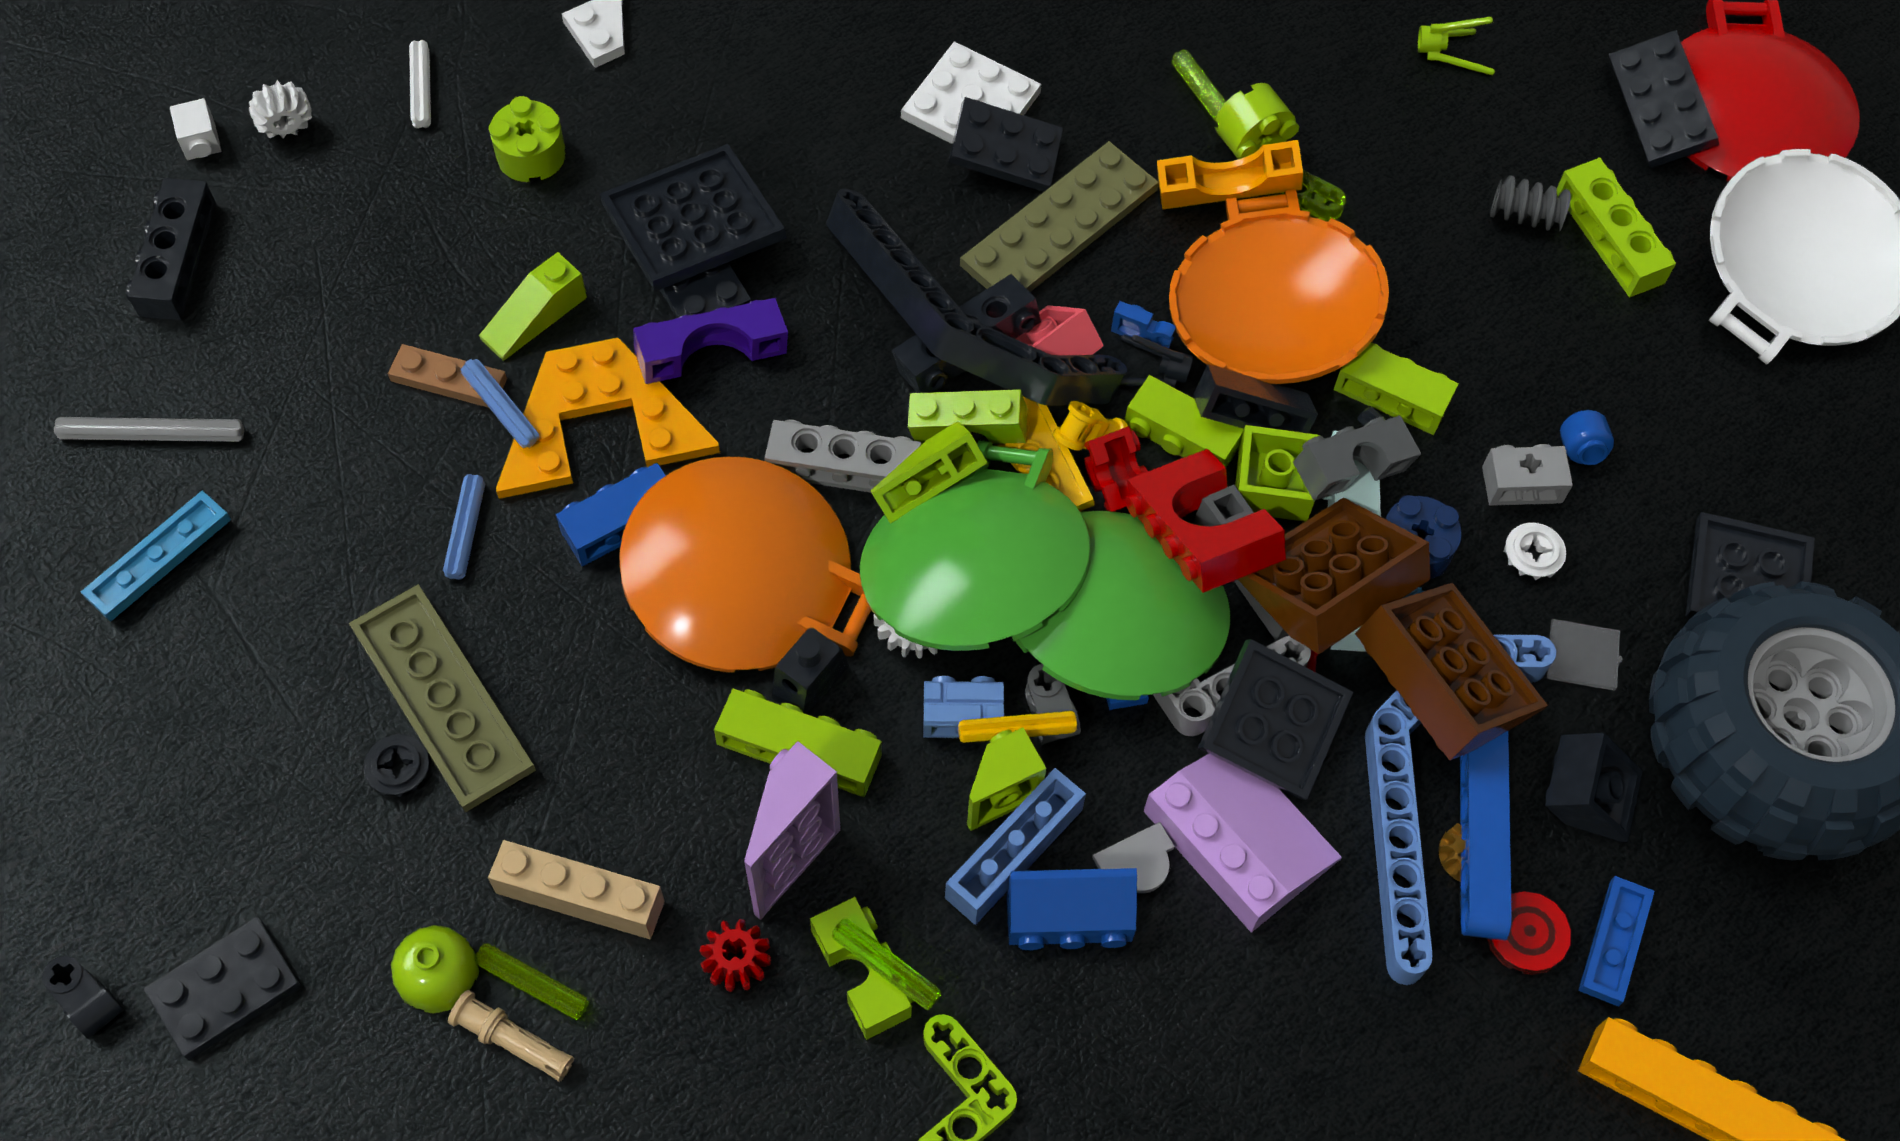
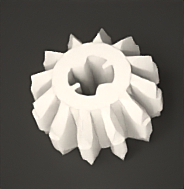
M277 80L275 85L272 86L263 84V90L254 91L253 99L249 101V112L254 126L257 127L258 132H266L269 138L280 135L284 139L286 134L290 133L297 135L298 129L308 128L307 121L312 118V110L306 93L301 87H295L292 82L281 85Z

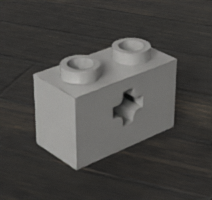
M1539 444L1533 447L1515 448L1511 445H1503L1491 448L1482 466L1489 506L1563 503L1573 486L1565 446L1551 447L1548 444Z

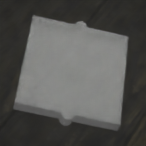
M1553 619L1550 627V640L1555 645L1556 658L1548 669L1547 679L1615 691L1617 688L1618 665L1622 662V657L1619 656L1620 630Z

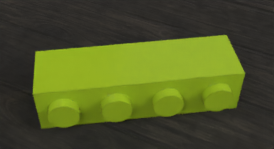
M733 688L714 728L717 745L771 764L780 751L783 749L789 751L798 741L837 771L839 789L862 797L866 795L882 756L881 740H878L871 732L863 729L849 730L841 727L837 721L827 716H818L816 718L804 714L799 707L790 703H781L779 705L770 702L762 694L753 690L742 692Z

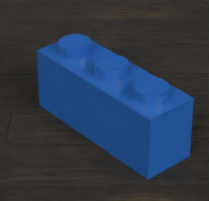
M658 463L649 467H641L635 470L628 478L616 484L605 485L596 494L581 502H572L556 514L560 531L581 566L621 547L624 529L633 509L644 494L666 476Z

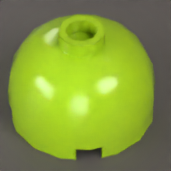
M437 925L419 928L406 936L396 948L391 963L393 984L402 999L416 1009H422L424 1012L433 1014L451 1010L459 997L465 991L471 989L475 979L477 981L479 974L477 955L467 939L451 928Z

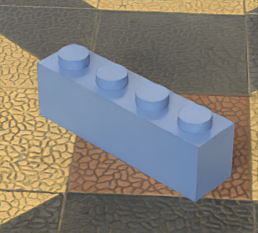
M1054 768L946 882L945 899L976 925L1008 891L1010 872L1026 871L1079 815L1083 809L1086 793L1059 770Z

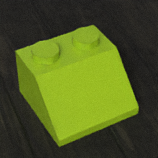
M1024 728L1014 732L1011 730L1002 731L990 740V743L987 744L969 796L967 825L970 831L1014 811L1045 779L1046 767Z

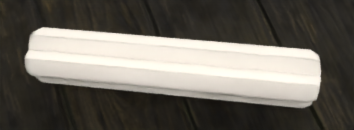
M413 40L409 45L410 112L412 125L419 129L421 127L427 128L431 124L430 57L428 43L424 40Z

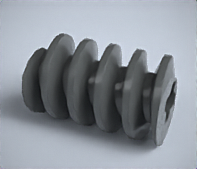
M1509 175L1503 184L1501 180L1498 184L1490 217L1494 218L1498 211L1503 209L1505 221H1508L1515 212L1518 216V224H1522L1527 216H1531L1533 228H1536L1541 219L1545 220L1546 231H1550L1555 223H1559V231H1561L1570 205V190L1564 189L1557 197V189L1551 185L1543 194L1542 183L1537 182L1529 190V181L1522 179L1518 186L1515 187V177Z

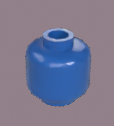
M1578 411L1570 415L1560 427V437L1563 446H1565L1566 454L1570 460L1578 464H1598L1610 454L1614 447V437L1608 421L1603 414L1597 411Z

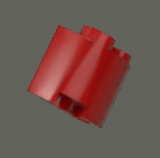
M1129 426L1092 439L1084 444L1090 453V456L1084 458L1091 484L1095 492L1102 490L1105 499L1104 507L1110 512L1126 507L1125 498L1129 496L1127 479L1148 472L1144 465L1138 466L1135 453L1140 451V443L1136 433L1133 430L1130 431Z

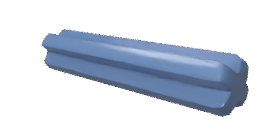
M478 359L466 361L465 365L461 368L462 375L522 448L532 447L540 437L536 429Z
M467 474L463 478L443 567L445 577L449 579L461 580L466 574L485 488L484 479L480 475Z

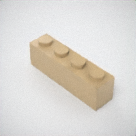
M503 840L488 876L496 894L650 940L665 902L661 888L658 885Z

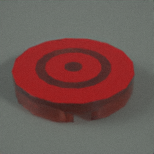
M1526 891L1511 894L1512 915L1509 936L1505 941L1487 938L1490 949L1497 959L1510 969L1514 968L1529 975L1548 972L1561 962L1570 947L1571 929L1566 915L1555 902L1541 894Z

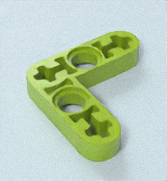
M945 1014L936 1015L925 1024L923 1031L924 1045L966 1095L967 1099L918 1141H943V1138L939 1136L943 1131L948 1141H983L1014 1113L1017 1102L1016 1091L958 1021ZM936 1027L942 1031L947 1028L952 1030L950 1042L956 1049L959 1048L961 1043L966 1045V1047L955 1053L951 1061L946 1059L947 1056L951 1055V1049L944 1041L933 1042L935 1038L934 1028ZM965 1057H972L980 1062L982 1071L978 1077L967 1079L959 1074L957 1069L958 1063ZM988 1075L994 1078L988 1084L993 1093L997 1096L1002 1093L1007 1095L1004 1103L1006 1109L1004 1110L998 1106L992 1109L987 1106L990 1102V1096L983 1087L978 1094L973 1091V1089H976L985 1082ZM960 1117L971 1118L977 1125V1133L971 1139L962 1140L955 1136L952 1126Z

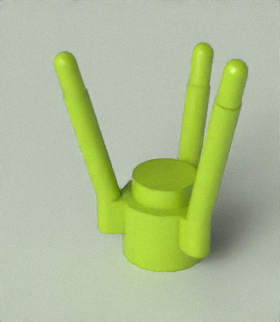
M1485 17L1420 26L1418 52L1427 53V60H1439L1480 73L1493 75L1495 73L1493 68L1440 53V50H1447L1448 37L1476 34V29L1469 27L1490 24L1493 22V18Z

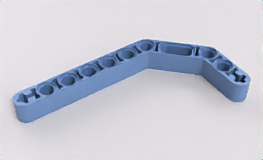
M1494 635L1530 683L1542 679L1556 658L1555 645L1544 636ZM1396 691L1375 712L1365 732V744L1386 967L1388 974L1394 981L1399 984L1410 985L1420 980L1431 965L1432 946L1410 734L1421 722L1413 715L1411 708L1405 704L1400 693ZM1379 725L1388 726L1393 730L1394 734L1388 735L1383 733L1379 729ZM1382 762L1394 764L1398 772L1388 771L1384 768ZM1386 799L1397 801L1401 805L1402 810L1390 808L1386 803ZM1389 837H1398L1405 843L1406 848L1400 849L1393 846ZM1393 876H1403L1409 882L1410 887L1403 888L1398 886ZM1403 914L1410 917L1414 927H1404L1399 923L1396 915ZM1408 951V960L1402 959ZM1410 962H1411V963H1416V966H1415V967H1411Z

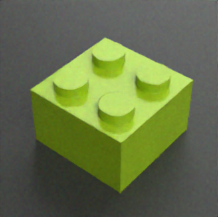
M1245 425L1238 451L1235 486L1254 513L1265 509L1275 518L1304 522L1308 520L1315 501H1313L1293 461L1303 451L1302 445L1305 442L1320 435Z

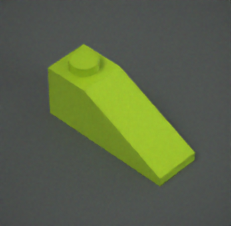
M559 252L555 253L527 275L480 333V339L503 361L587 298L582 274Z
M957 421L926 440L870 492L891 524L912 509L987 464V461L971 433Z

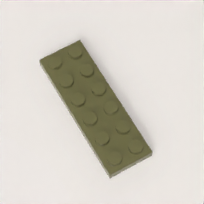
M1108 141L960 257V266L986 289L1012 274L1031 292L1155 193L1159 182Z
M419 584L349 623L464 812L469 811L536 771L534 764Z

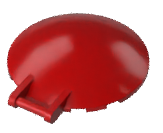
M1708 0L1706 5L1708 28L1687 37L1681 44L1718 135L1719 145L1688 155L1687 157L1704 170L1711 167L1720 173L1728 175L1727 181H1730L1738 171L1762 156L1766 158L1780 154L1782 150L1810 149L1813 154L1827 157L1831 154H1836L1846 158L1854 146L1858 135L1860 115L1854 91L1837 65L1813 45L1784 32L1778 0H1765L1763 3ZM1725 15L1762 16L1763 24L1726 23Z

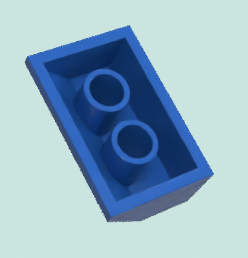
M1137 868L1010 872L1007 892L1009 945H1019V948L1022 950H1037L1043 948V944H1060V947L1064 949H1078L1084 947L1085 943H1101L1106 948H1118L1125 946L1126 942H1132L1136 931Z

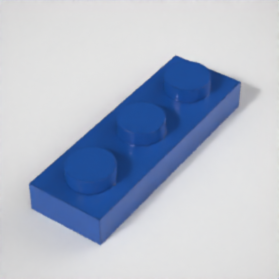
M1617 876L1612 878L1578 991L1618 1007L1624 1002L1655 891Z

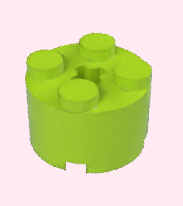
M1256 83L1251 85L1254 90L1245 95L1242 91L1237 92L1222 106L1217 114L1216 121L1219 126L1218 128L1215 127L1216 132L1237 159H1242L1255 153L1262 145L1286 142L1296 135L1299 130L1295 116L1269 84Z
M518 96L495 114L489 125V133L497 162L504 174L517 181L530 182L529 178L539 176L541 180L549 178L561 168L565 160V143L559 117L552 108L544 103L530 100L528 97Z

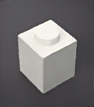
M205 98L170 106L176 137L187 160L222 152L215 122Z

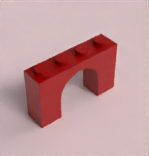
M1209 449L1127 479L1129 496H1126L1125 501L1129 513L1132 517L1139 518L1144 524L1147 534L1151 538L1156 537L1162 545L1165 555L1177 562L1186 580H1192L1202 593L1286 560L1285 530L1265 509L1217 526H1199L1182 520L1187 514L1198 510L1203 498L1227 488L1226 467Z

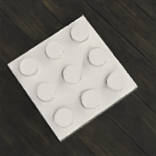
M953 42L901 109V119L952 144L964 97L1024 115L1041 93V84L963 45Z

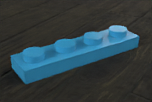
M202 490L85 587L81 593L111 622L225 526L231 518L224 509Z

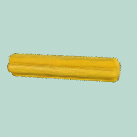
M1073 711L969 719L959 722L958 735L960 741L966 743L989 741L1002 731L1011 730L1014 732L1021 728L1025 729L1029 737L1070 734L1077 730V719Z

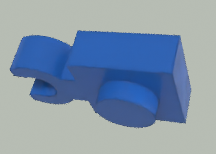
M1119 301L1114 311L1111 332L1121 336L1124 334L1131 337L1138 335L1169 349L1174 339L1172 335L1176 326L1165 321L1152 320L1153 314L1147 312L1142 307Z

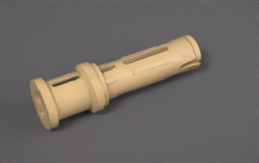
M467 990L459 997L448 1017L450 1025L457 1026L459 1024L478 1035L479 1042L483 1044L495 1043L532 1066L544 1071L555 1078V1080L559 1082L563 1080L572 1066L573 1056L558 1050L546 1041L508 1020V1015L505 1014L503 1009L498 1007L494 1010L475 999L474 992Z

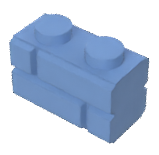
M938 676L933 678L932 681H924L923 737L959 738L958 724L962 720L1004 717L1003 682H995L993 678L987 676L975 677L971 682H955V679L949 676Z

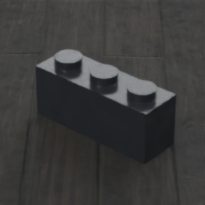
M1207 364L1193 394L1201 417L1243 429L1245 425L1309 433L1318 415L1309 394L1278 384L1266 383L1251 376Z

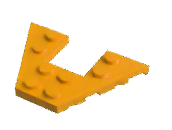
M619 338L548 351L545 353L523 413L540 437L530 448H522L515 439L513 440L496 486V492L500 499L573 484L561 420L633 406L647 467L655 463L664 465L720 453L719 444L660 381L645 384L637 357Z

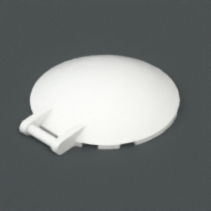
M1810 149L1782 150L1780 154L1766 158L1762 156L1738 171L1727 183L1713 210L1710 225V242L1716 268L1730 294L1710 317L1709 321L1717 327L1722 325L1760 354L1758 358L1765 364H1768L1789 338L1823 346L1846 345L1878 334L1900 316V200L1876 175L1863 166L1836 154H1831L1827 157L1813 154ZM1736 305L1775 334L1770 343L1730 313Z

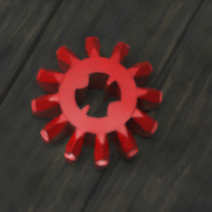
M739 919L736 923V929H730L729 923L723 920L721 922L722 934L709 930L707 937L711 944H705L700 947L701 955L706 958L701 963L703 972H712L710 981L714 986L725 980L726 990L732 992L735 988V983L741 981L743 989L748 990L750 989L749 977L752 976L756 980L761 981L764 978V972L760 967L771 964L770 955L764 953L770 948L769 940L767 938H759L761 930L757 925L746 931L745 920ZM742 950L743 958L741 960L733 957L729 961L728 953L730 951L738 954Z

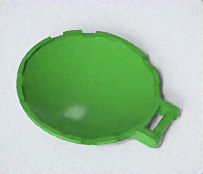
M980 440L977 445L987 464L912 509L891 524L884 515L870 533L860 562L861 585L866 601L876 617L893 627L897 635L913 643L941 650L970 651L989 648L990 642L1012 637L1013 641H1016L1042 628V621L1056 610L1062 612L1074 599L1086 578L1090 565L1091 546L1087 525L1076 505L1061 491L1046 483L1053 464L1052 449L1039 448L1038 451L999 447L993 446L992 442ZM991 461L1031 465L1028 474L988 469Z
M1110 511L1080 512L1087 525L1091 546L1090 565L1086 578L1074 599L1062 612L1056 610L1042 621V628L1016 640V643L1024 653L1030 652L1043 664L1042 670L1074 689L1099 697L1117 700H1139L1141 695L1160 693L1164 697L1189 687L1191 681L1203 673H1207L1212 668L1226 643L1230 627V609L1224 586L1222 585L1202 593L1192 580H1186L1177 562L1165 555L1162 545L1156 537L1151 538L1147 534L1144 524L1138 517L1134 518L1131 514Z

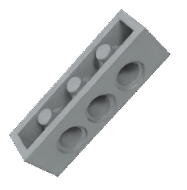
M773 420L765 461L789 470L808 483L870 492L921 446V442L913 441L903 436L895 438L878 436L869 431H845L831 425L818 427L805 425L796 420ZM806 448L814 450L810 453L801 452V450ZM840 454L851 455V457L845 459L839 458L837 456ZM879 459L888 461L885 464L874 463V461Z

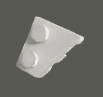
M591 0L562 13L563 23L594 68L625 54L623 0Z

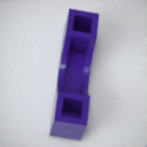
M775 298L754 300L748 304L729 308L721 307L710 312L684 315L677 319L658 323L651 322L633 328L634 351L645 384L681 377L684 363L688 357L706 346H730L743 352L751 361L787 353L788 330Z

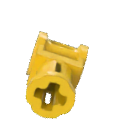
M1071 401L1068 406L1069 413L1061 427L1055 428L1053 436L1064 446L1080 451L1086 449L1084 444L1087 441L1128 427V425L1121 418L1106 419L1098 409L1091 408L1079 401Z

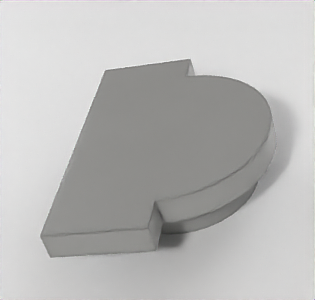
M1158 822L1094 854L1092 858L1098 869L1137 868V893H1148L1159 888L1166 880L1170 866L1167 852L1173 850L1175 846L1162 824Z

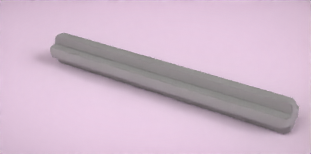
M58 417L55 420L54 433L59 439L239 442L243 439L244 425L239 419Z

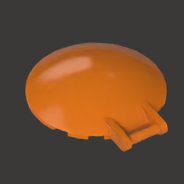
M1296 189L1285 190V194L1244 200H1237L1236 197L1226 198L1228 221L1220 224L1221 229L1213 232L1208 237L1202 235L1184 253V260L1178 270L1174 271L1169 292L1170 313L1173 324L1176 326V331L1187 348L1205 364L1251 376L1270 384L1296 383L1321 377L1343 367L1359 356L1376 337L1382 327L1388 308V278L1380 257L1370 244L1366 246L1355 236V231L1345 224L1332 218L1328 222L1310 217V212L1301 211Z
M716 457L700 460L669 473L654 484L639 500L626 523L620 547L621 583L630 609L634 610L638 619L645 626V631L670 653L689 663L715 671L735 672V670L750 669L762 671L776 667L806 630L812 627L842 648L845 656L854 655L858 646L856 640L871 608L866 601L860 574L851 570L849 545L839 518L824 497L798 475L773 463L753 458ZM850 592H853L861 597L843 633L833 629V626Z

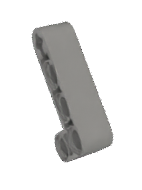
M1290 636L1283 637L1267 646V648L1304 667L1307 666L1311 656V649ZM1235 664L1202 682H1199L1196 678L1191 681L1189 687L1164 697L1160 693L1153 694L1173 726L1181 734L1196 736L1206 731L1220 699L1217 691L1224 690ZM1194 708L1200 712L1201 716L1191 717L1184 712V709Z

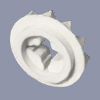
M1525 523L1514 528L1507 537L1503 551L1507 553L1508 565H1514L1519 570L1520 576L1527 574L1533 576L1535 580L1545 576L1551 578L1561 569L1566 559V547L1562 538L1550 527L1539 523ZM1532 541L1534 546H1536V551L1543 553L1539 556L1537 562L1533 559L1532 553L1525 552L1530 548Z

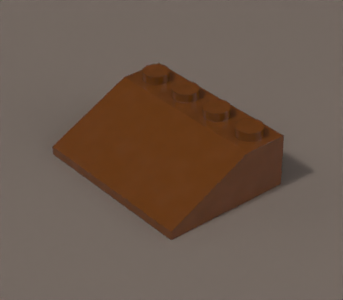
M1343 497L1285 534L1286 560L1238 579L1291 638L1320 654L1362 626L1381 605L1402 599L1430 580L1429 542Z
M1453 583L1381 605L1355 633L1364 645L1366 652L1373 657L1387 676L1390 684L1397 689L1411 708L1413 715L1420 720L1435 740L1437 747L1444 752L1449 760L1478 749L1543 711L1548 706Z

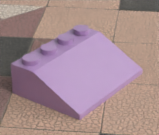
M798 741L789 751L787 749L780 751L770 764L771 770L768 774L744 860L754 915L760 920L840 831L837 771Z
M1207 754L1181 769L1148 795L1144 808L1145 814L1154 824L1158 822L1162 824L1177 850L1251 933L1342 858L1280 789L1211 754Z

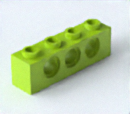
M1601 158L1564 171L1557 187V195L1559 196L1564 189L1570 190L1571 200L1568 211L1629 298L1665 284L1676 262L1671 252L1663 246L1654 233L1652 225L1643 218L1635 207L1633 199L1625 193L1617 182L1613 171L1607 168Z

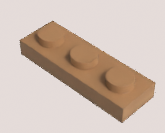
M404 344L401 345L388 372L391 382L488 407L461 373V368L466 362L465 360ZM484 366L503 389L507 380L505 371Z

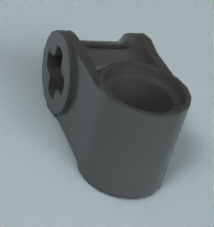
M1039 664L1029 672L1025 689V698L1031 714L1073 711L1077 719V730L1075 732L1037 736L1039 742L1044 745L1079 735L1081 728L1078 714L1073 702L1070 700L1065 684L1043 671V664ZM1038 683H1043L1044 687H1043V686H1037V684H1038Z

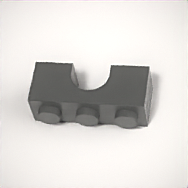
M1401 416L1387 420L1384 417H1378L1358 429L1349 426L1338 431L1332 437L1324 439L1323 436H1317L1308 440L1302 445L1303 451L1293 463L1313 501L1343 492L1360 474L1354 460L1364 464L1374 480L1377 481L1406 471L1421 455V452Z

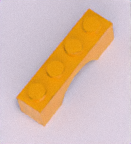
M1298 140L1262 145L1255 153L1230 162H1204L1192 155L1157 160L1162 210L1225 201L1226 198L1232 197L1240 199L1282 193L1285 190H1302L1303 168Z

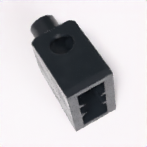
M808 628L777 664L774 674L772 699L780 705L781 703L793 704L799 707L804 714L808 715L848 669L849 663L842 648L816 629ZM795 685L798 692L792 690L791 688Z

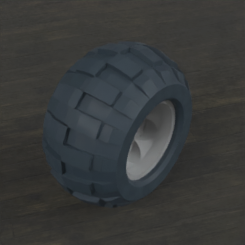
M1801 581L1789 588H1786L1784 585L1775 586L1774 582L1761 583L1733 593L1729 599L1725 597L1707 605L1690 618L1664 651L1658 670L1653 675L1650 687L1649 713L1655 714V723L1651 727L1653 750L1657 762L1662 763L1664 768H1669L1675 778L1671 784L1673 792L1688 810L1697 807L1704 815L1713 821L1711 830L1735 845L1745 840L1756 844L1758 851L1763 852L1764 856L1772 858L1802 860L1807 855H1817L1818 860H1831L1859 854L1865 848L1887 840L1900 830V631L1897 632L1880 618L1882 613L1880 609L1857 596L1850 601L1837 597L1834 589L1817 583ZM1769 683L1774 684L1779 689V691L1772 688V686ZM1829 725L1835 727L1840 734L1833 731Z

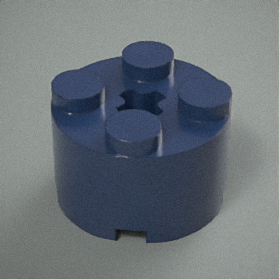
M1412 495L1403 496L1390 509L1386 520L1429 542L1430 579L1441 576L1447 570L1461 541V527L1457 511L1453 507L1433 498Z

